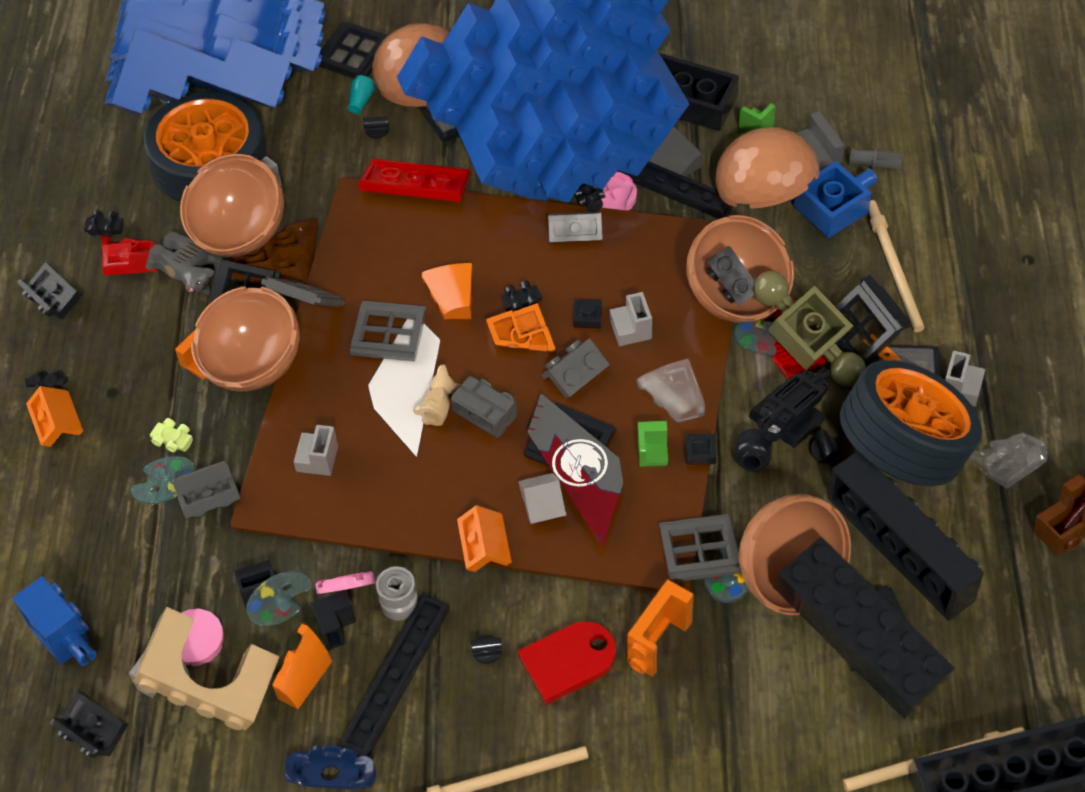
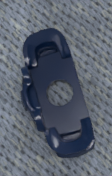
M338 745L313 746L310 748L309 753L293 752L287 757L285 763V781L306 787L354 790L371 787L376 780V768L371 758L356 756L354 750L342 748ZM328 767H334L339 770V775L334 780H325L321 774Z

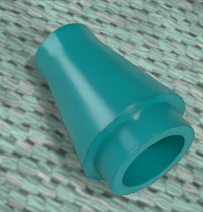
M359 75L351 81L349 104L347 106L350 112L354 114L362 112L363 107L375 91L372 79Z

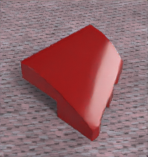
M102 235L103 276L157 272V268L152 270L146 268L149 250L155 246V242L147 240L138 241L132 238H124L120 242H111L110 237Z

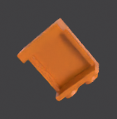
M668 579L627 635V662L636 672L640 674L646 673L652 677L657 671L656 642L671 623L686 632L692 623L694 594Z

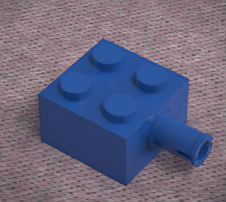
M835 161L820 171L818 179L815 180L814 178L808 184V190L795 197L794 207L823 234L830 238L868 213L872 192L867 188L877 183V177L871 169H867L857 177H854Z
M41 576L12 597L27 626L60 665L73 656L81 666L89 664L85 659V655L91 662L95 659L97 653L89 646L90 641L85 633L89 628L80 618L82 615L78 608L72 602L67 603L63 598L65 595L55 582L49 584Z

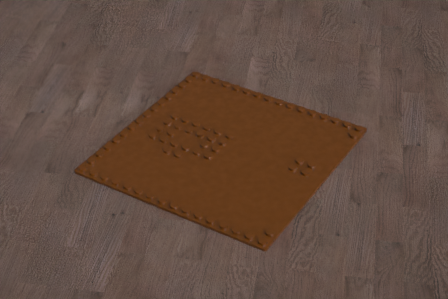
M340 178L306 285L342 296L341 299L346 301L345 306L313 305L302 300L300 301L296 314L300 329L298 352L290 368L274 383L239 496L241 499L237 500L230 522L232 529L465 563L457 519L477 505L502 514L512 561L507 566L490 561L484 565L486 567L659 591L667 579L669 580L659 523L702 517L710 464L687 465L686 434H715L733 325L731 321L722 320L712 315L700 304L693 294L687 278V258L693 241L702 229L713 221L601 207L598 210L601 211L602 240L549 242L548 213L589 211L587 206L581 207L576 204L466 191L461 202L361 191L359 190L360 179ZM472 263L471 319H444L439 311V305L431 297L426 282L422 281V272L445 265ZM523 281H529L531 287L537 285L542 296V301H539L538 305L556 351L547 352L495 346L486 319L506 312L501 300V296L506 295L504 291L506 287L514 286L515 290L519 291L521 290L520 284ZM643 292L652 316V339L619 346L610 322V310L626 306L627 295ZM575 299L602 300L601 329L573 327ZM362 300L426 306L424 324L440 339L433 377L437 375L439 366L445 365L448 375L455 383L462 385L469 376L477 380H487L496 391L501 394L507 392L513 396L517 404L516 419L510 426H507V429L499 438H496L454 413L451 405L453 394H448L450 406L443 425L423 424L416 457L378 414L372 403L368 385L384 358L350 355V345ZM369 316L367 325L387 327L389 318ZM394 318L392 328L402 329L407 319ZM365 332L363 342L383 343L385 334ZM390 334L388 344H393L397 335ZM590 338L610 365L572 396L565 399L549 377L544 379L541 376L548 370L545 365L556 356H559L560 359L566 356L568 353L565 349L576 340L582 343ZM541 394L554 404L557 402L616 427L614 437L607 448L620 459L623 486L603 548L561 483L560 487L566 516L532 524L528 520L525 502L522 499L518 481L554 473L550 467L524 456L526 447L532 439L528 434V429ZM667 421L668 465L640 467L638 422ZM316 425L331 426L335 429L338 450L331 476L302 473L295 470L293 462L301 433L314 434ZM591 434L593 437L599 440L600 437ZM694 535L672 537L674 548L696 545ZM696 552L677 554V564L695 563ZM692 580L673 582L690 592Z

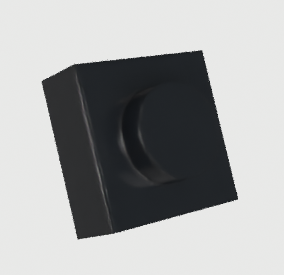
M575 299L573 327L601 329L602 300Z
M686 434L687 465L716 464L715 434Z

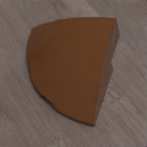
M316 218L286 225L284 231L272 237L260 249L246 255L231 257L228 261L281 273L280 279L294 280L306 284L315 254L317 237ZM234 272L231 277L244 281L246 276ZM250 277L249 283L263 285L261 284V278Z

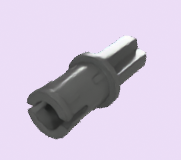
M851 148L849 164L872 166V169H875V167L900 169L902 155L880 152L878 148H875V151Z

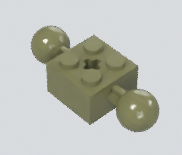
M767 271L759 275L753 287L756 299L765 306H777L783 313L768 329L772 336L805 370L824 356L831 363L830 371L834 382L842 387H854L861 373L866 368L865 362L858 354L842 352L836 345L853 325L816 286L812 287L795 302L788 295L789 284L782 274L775 271Z

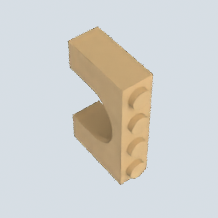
M166 607L157 622L132 682L139 684V688L145 692H157L167 696V699L173 704L180 706L188 705L195 708L196 712L201 716L207 718L216 717L223 720L229 728L247 730L255 721L279 656L251 644L243 654L231 684L218 689L202 687L189 678L182 664V651L195 619Z

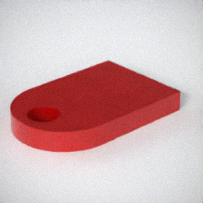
M578 622L518 650L517 653L545 705L605 676L614 665L616 646L612 635L603 626L593 622ZM595 640H603L607 643V646L603 650H594L590 644Z

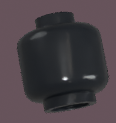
M748 429L741 432L735 443L734 458L736 463L747 471L764 469L771 460L772 442L766 440L758 429Z

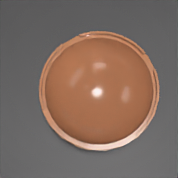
M417 23L397 29L387 36L376 51L372 65L373 81L381 95L387 100L403 106H428L426 101L405 95L397 75L421 36L443 44L450 32L437 25Z
M776 127L759 128L744 133L723 152L716 169V189L720 198L728 205L734 207L737 206L736 203L749 204L750 209L777 205L789 201L808 190V184L814 178L817 180L819 177V160L811 145L796 133Z
M230 154L218 157L201 167L197 171L198 175L190 183L189 187L186 186L180 205L181 221L186 233L193 242L208 253L222 257H238L260 249L274 236L283 217L284 195L277 176L268 165L249 155Z
M731 215L730 217H724L711 222L696 236L688 253L686 271L693 294L709 313L726 321L751 323L771 316L778 310V307L761 304L755 295L740 306L736 302L731 304L722 292L725 286L720 279L715 282L706 270L709 266L707 260L727 246H730L755 281L759 275L767 271H775L782 274L789 284L788 295L791 292L794 280L793 261L789 259L784 247V241L771 227L755 218Z
M240 287L222 294L205 308L195 324L197 328L194 340L191 341V352L194 362L208 380L227 390L247 392L267 387L286 373L298 352L300 329L293 308L277 292L265 287Z
M789 495L768 503L750 520L742 535L739 563L742 577L749 591L761 604L777 613L800 615L773 588L778 574L820 537L848 563L850 562L851 540L849 529L843 516L831 504L811 495Z

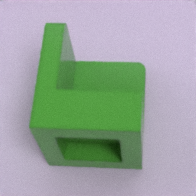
M770 104L763 112L756 108L750 110L745 106L742 107L739 117V130L747 133L759 128L773 127L776 106Z
M667 421L638 422L640 467L668 465Z

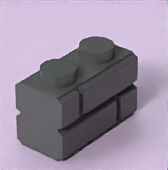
M469 376L462 384V387H459L451 397L452 411L496 438H499L505 432L507 426H510L517 417V404L513 396L507 392L501 394L496 391L485 379L477 380Z

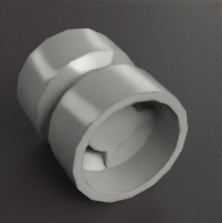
M396 566L382 571L378 576L376 590L383 614L389 619L396 621L409 618L418 603L415 580L411 572Z

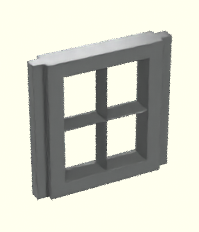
M268 278L262 279L261 284L266 285L265 288L313 305L345 306L346 301L341 299L342 296L294 280Z
M362 300L350 345V355L415 361L426 317V306ZM368 317H388L387 327L368 326ZM394 318L414 320L412 330L392 328ZM364 333H384L383 343L363 342ZM390 334L410 336L408 346L388 344Z
M729 514L659 523L662 546L671 582L741 574L739 554ZM722 531L724 541L702 544L700 534ZM694 535L696 545L674 548L672 537ZM726 548L728 559L706 562L704 551ZM698 552L700 563L677 564V554Z

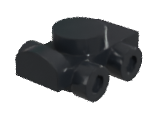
M587 184L581 185L575 193L580 206H587L589 211L600 209L603 206L602 199L606 198L603 189Z
M96 210L93 212L92 217H87L83 229L84 232L91 236L98 234L111 237L113 233H122L123 219H118L119 215L115 211H110L107 218H103V213Z
M523 281L520 284L521 290L516 291L514 286L506 287L504 290L506 295L501 296L505 311H517L537 303L539 304V301H542V296L537 285L531 287L529 281Z
M41 370L26 378L25 381L26 387H35L39 384V386L56 389V385H64L69 382V379L61 370L49 375L47 371Z

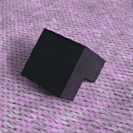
M270 559L234 571L246 610H249V604L255 598L262 602L261 605L282 599ZM262 585L269 586V588L272 587L274 591L273 596L268 594L262 598L260 596Z
M346 589L310 603L327 651L344 645L345 641L341 628L356 622L352 603Z

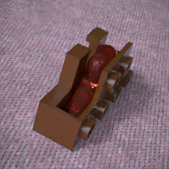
M1080 474L1063 484L1059 502L1036 516L1033 532L1057 556L1066 550H1074L1085 538V479Z

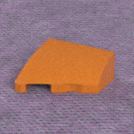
M472 263L445 265L422 272V281L426 282L431 297L439 305V311L444 319H471Z
M538 303L514 312L511 310L486 319L495 346L547 352L556 351Z
M304 624L297 631L302 636L298 648L288 651L284 664L272 685L277 698L297 710L332 663V659L320 639Z

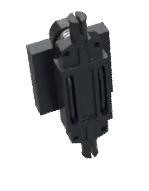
M822 367L817 373L805 370L802 374L797 372L751 409L748 417L757 423L760 434L766 440L777 442L781 439L783 442L796 448L823 424L826 415L816 409L815 406L822 400L829 387L825 380L831 376L830 369L826 371L827 367Z

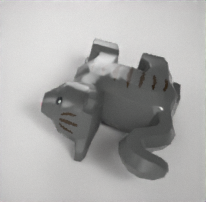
M170 231L164 237L163 246L156 244L149 250L146 268L149 270L158 268L170 278L182 281L188 292H202L209 295L211 294L208 285L209 279L214 275L215 271L217 273L219 262L223 259L219 255L208 253L196 245L192 239ZM206 264H214L215 271L203 267Z

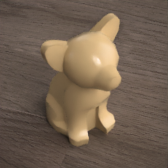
M445 365L439 366L437 375L429 383L431 390L425 395L423 403L420 406H416L413 410L415 415H421L422 422L426 425H443L450 406L448 394H454L459 387H462L461 384L455 383L448 375Z

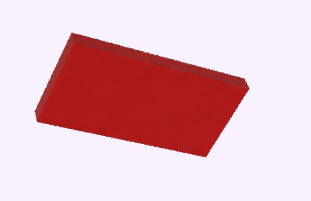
M372 159L359 181V190L461 202L471 180V170Z

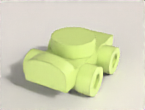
M166 418L163 424L158 422L150 433L151 442L154 445L160 447L164 443L166 449L170 452H175L177 449L184 452L187 451L193 438L188 434L190 431L189 427L180 424L177 429H174L176 424L169 418Z

